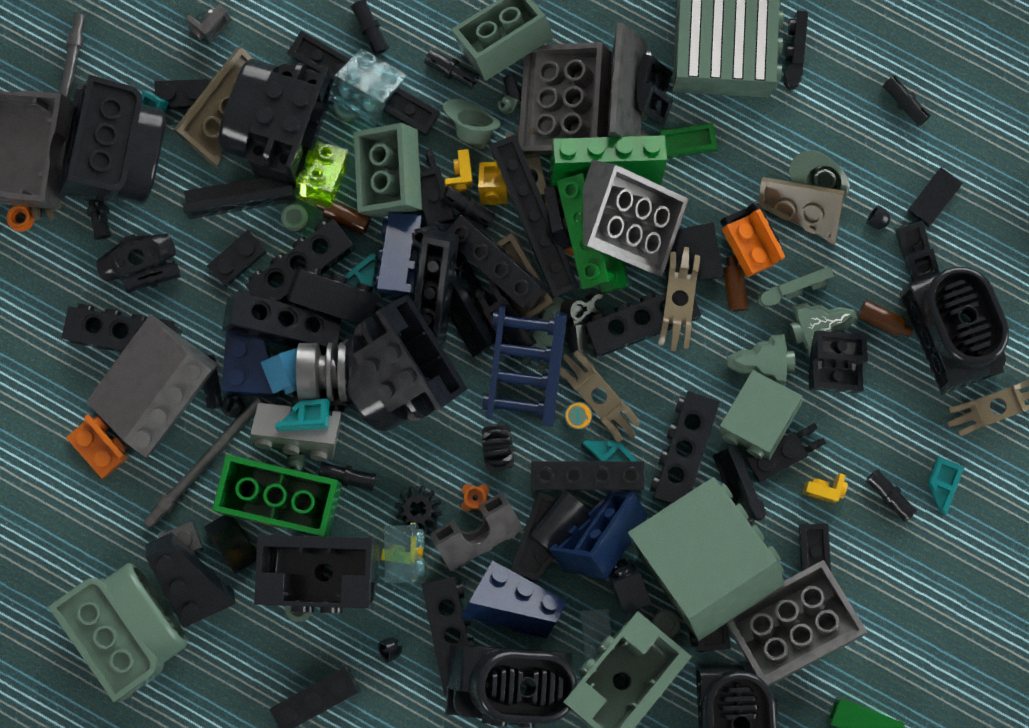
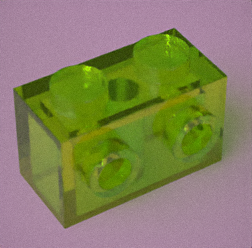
M317 141L314 150H309L306 156L305 172L300 171L297 178L296 187L300 188V200L328 208L332 207L348 167L349 150Z

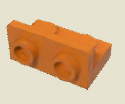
M760 209L722 228L747 278L771 268L785 258L781 245L776 240L767 219Z
M87 414L84 417L85 421L66 438L102 479H106L129 458L125 453L127 446L117 436L114 438L110 436L106 431L109 429V426L99 415L95 418Z

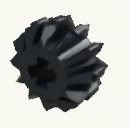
M492 424L491 426L484 427L482 430V446L487 469L503 471L512 468L514 465L512 434L508 425Z
M411 486L409 487L411 497L408 498L404 493L399 495L401 499L406 501L405 504L395 503V508L404 509V512L396 515V519L399 520L407 517L402 527L406 529L413 522V533H417L419 524H421L424 532H428L429 529L426 522L429 521L433 526H437L438 522L432 518V515L442 516V511L434 510L433 507L439 506L442 502L440 499L430 502L435 495L433 490L425 497V486H420L419 495H416L415 489ZM415 503L417 505L421 503L426 505V507H423L426 511L423 516L420 514L412 515V512H414L412 506Z

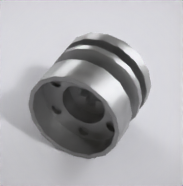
M299 343L296 355V386L299 401L320 399L322 389H326L329 402L335 401L336 389H338L341 402L349 401L345 387L347 381L345 379L346 345L343 343L339 344L336 373V366L332 358L335 348L333 343H328L326 356H321L318 343Z

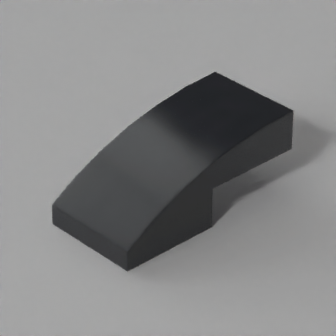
M917 220L895 227L899 247L912 281L914 282L939 273L934 248L929 245L924 221Z

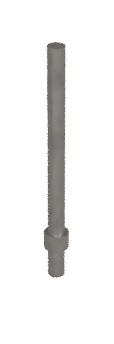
M80 13L74 14L71 33H68L66 41L68 51L59 93L70 99L79 49L83 47L84 41L82 32L85 15Z
M258 397L253 399L168 495H163L157 501L158 506L143 521L148 527L152 529L166 512L169 514L176 507L175 502L255 415L258 403H263Z

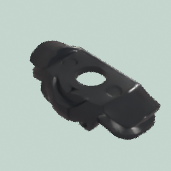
M168 234L128 235L123 238L122 242L113 247L111 251L97 260V270L103 280H116L145 269V267L171 259L176 254L175 245ZM134 249H139L144 254V260L140 265H132L128 260L129 253Z

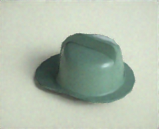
M450 99L443 105L444 113L455 122L458 139L478 149L486 147L493 131L501 125L498 119L468 100Z
M812 150L805 151L795 156L790 163L789 174L793 182L845 191L843 201L847 197L850 188L847 175L839 165L825 154Z

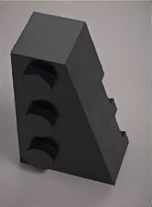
M172 532L146 544V559L183 628L236 604L234 589L218 578L216 573L210 567L208 568L197 558V555Z

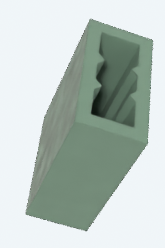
M752 370L720 425L722 438L732 445L740 444L748 448L747 452L758 459L764 457L770 460L802 405V395Z

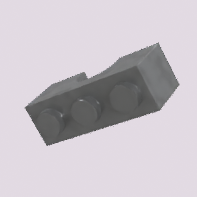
M503 492L478 505L483 514V521L476 530L470 532L462 531L458 528L455 521L452 520L429 533L450 572L465 566L478 555L491 551L494 546L504 540L514 538L518 532L524 529Z

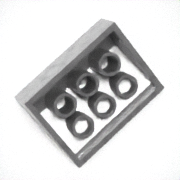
M617 23L613 45L607 137L646 136V131L641 130V121H646L647 115L640 111L638 107L637 77L642 55H651V52L646 51L647 42L624 23Z
M603 42L542 45L524 57L518 140L523 153H539V155L551 156L553 139L607 137L612 52ZM534 127L535 134L530 135L529 128Z
M592 160L583 185V245L662 277L689 199L620 166Z
M150 314L86 402L124 442L144 457H148L156 450L218 364Z
M824 560L785 580V585L726 623L754 673L763 679L768 686L868 634Z

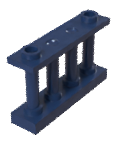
M500 305L499 312L494 311L492 328L497 329L490 391L489 394L484 393L482 410H487L486 419H492L494 409L538 414L537 417H543L542 426L553 427L567 313L556 312L555 319L549 318V321L505 316L506 305ZM511 327L548 332L547 335H553L552 346L538 348L502 343L503 328ZM500 354L544 359V362L550 363L548 374L543 373L540 376L500 371ZM497 381L541 387V390H546L545 401L539 400V403L495 398Z

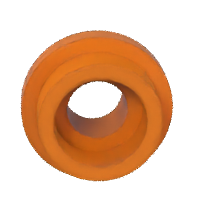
M13 206L8 211L6 217L9 227L17 232L29 230L35 221L32 210L27 206ZM24 214L26 217L25 221L18 223V216Z

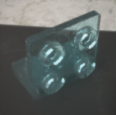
M360 49L335 75L328 99L375 126L380 120L386 100L405 81L407 75L375 57L373 54Z
M417 523L384 526L385 583H419L420 576H425V559L419 558V548L425 547L424 530L419 529Z

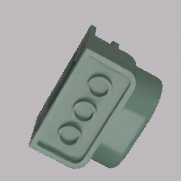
M131 563L125 564L106 579L92 578L83 581L48 606L113 703L131 698L133 696L132 693L147 685L161 673L167 660L187 646V637L171 610L144 573Z
M637 611L614 637L609 635L601 642L596 649L599 653L594 659L590 658L583 664L578 671L580 677L577 680V686L563 703L570 707L571 712L589 728H635L692 656ZM616 674L624 675L627 680V685L623 690L617 689L613 684V678Z

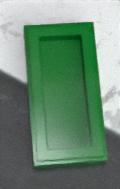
M713 123L659 131V136L665 135L667 158L717 151Z

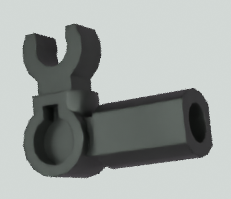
M590 293L585 298L566 299L561 304L560 312L567 313L566 333L569 352L574 353L577 350L579 352L588 350L586 326L583 319L590 313L600 314L604 312V308L594 306L597 299L603 298L602 294Z

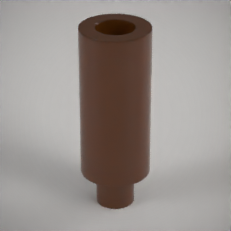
M320 198L316 206L317 209L324 212V217L330 220L334 218L338 224L361 235L365 234L371 222L370 216L360 214L357 210L334 199L328 202Z
M736 256L726 257L727 267H724L723 271L729 312L748 310L744 271L741 265H738Z
M867 299L857 315L858 318L896 337L902 334L909 338L913 331V327L905 324V318Z

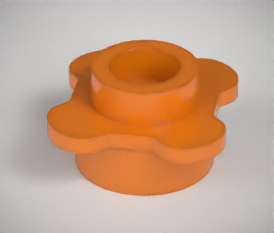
M470 484L464 485L462 487V493L464 494V501L461 504L462 509L466 512H469L471 509L481 511L478 505L487 501L488 486L484 484L479 487L471 486ZM474 495L478 496L476 501L473 500Z

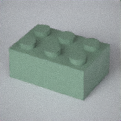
M497 0L451 29L460 50L485 81L554 38L546 15L532 0Z
M397 123L353 132L358 213L377 218L388 216L389 212L401 214L422 210L418 129L403 123Z

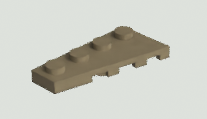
M242 47L236 48L173 130L213 166H218L221 159L220 154L222 150L218 142L219 129L230 94L242 66L248 60L254 59Z

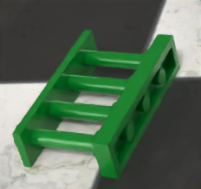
M584 173L557 181L582 289L599 285L601 293L606 294L630 287L623 261L583 245Z

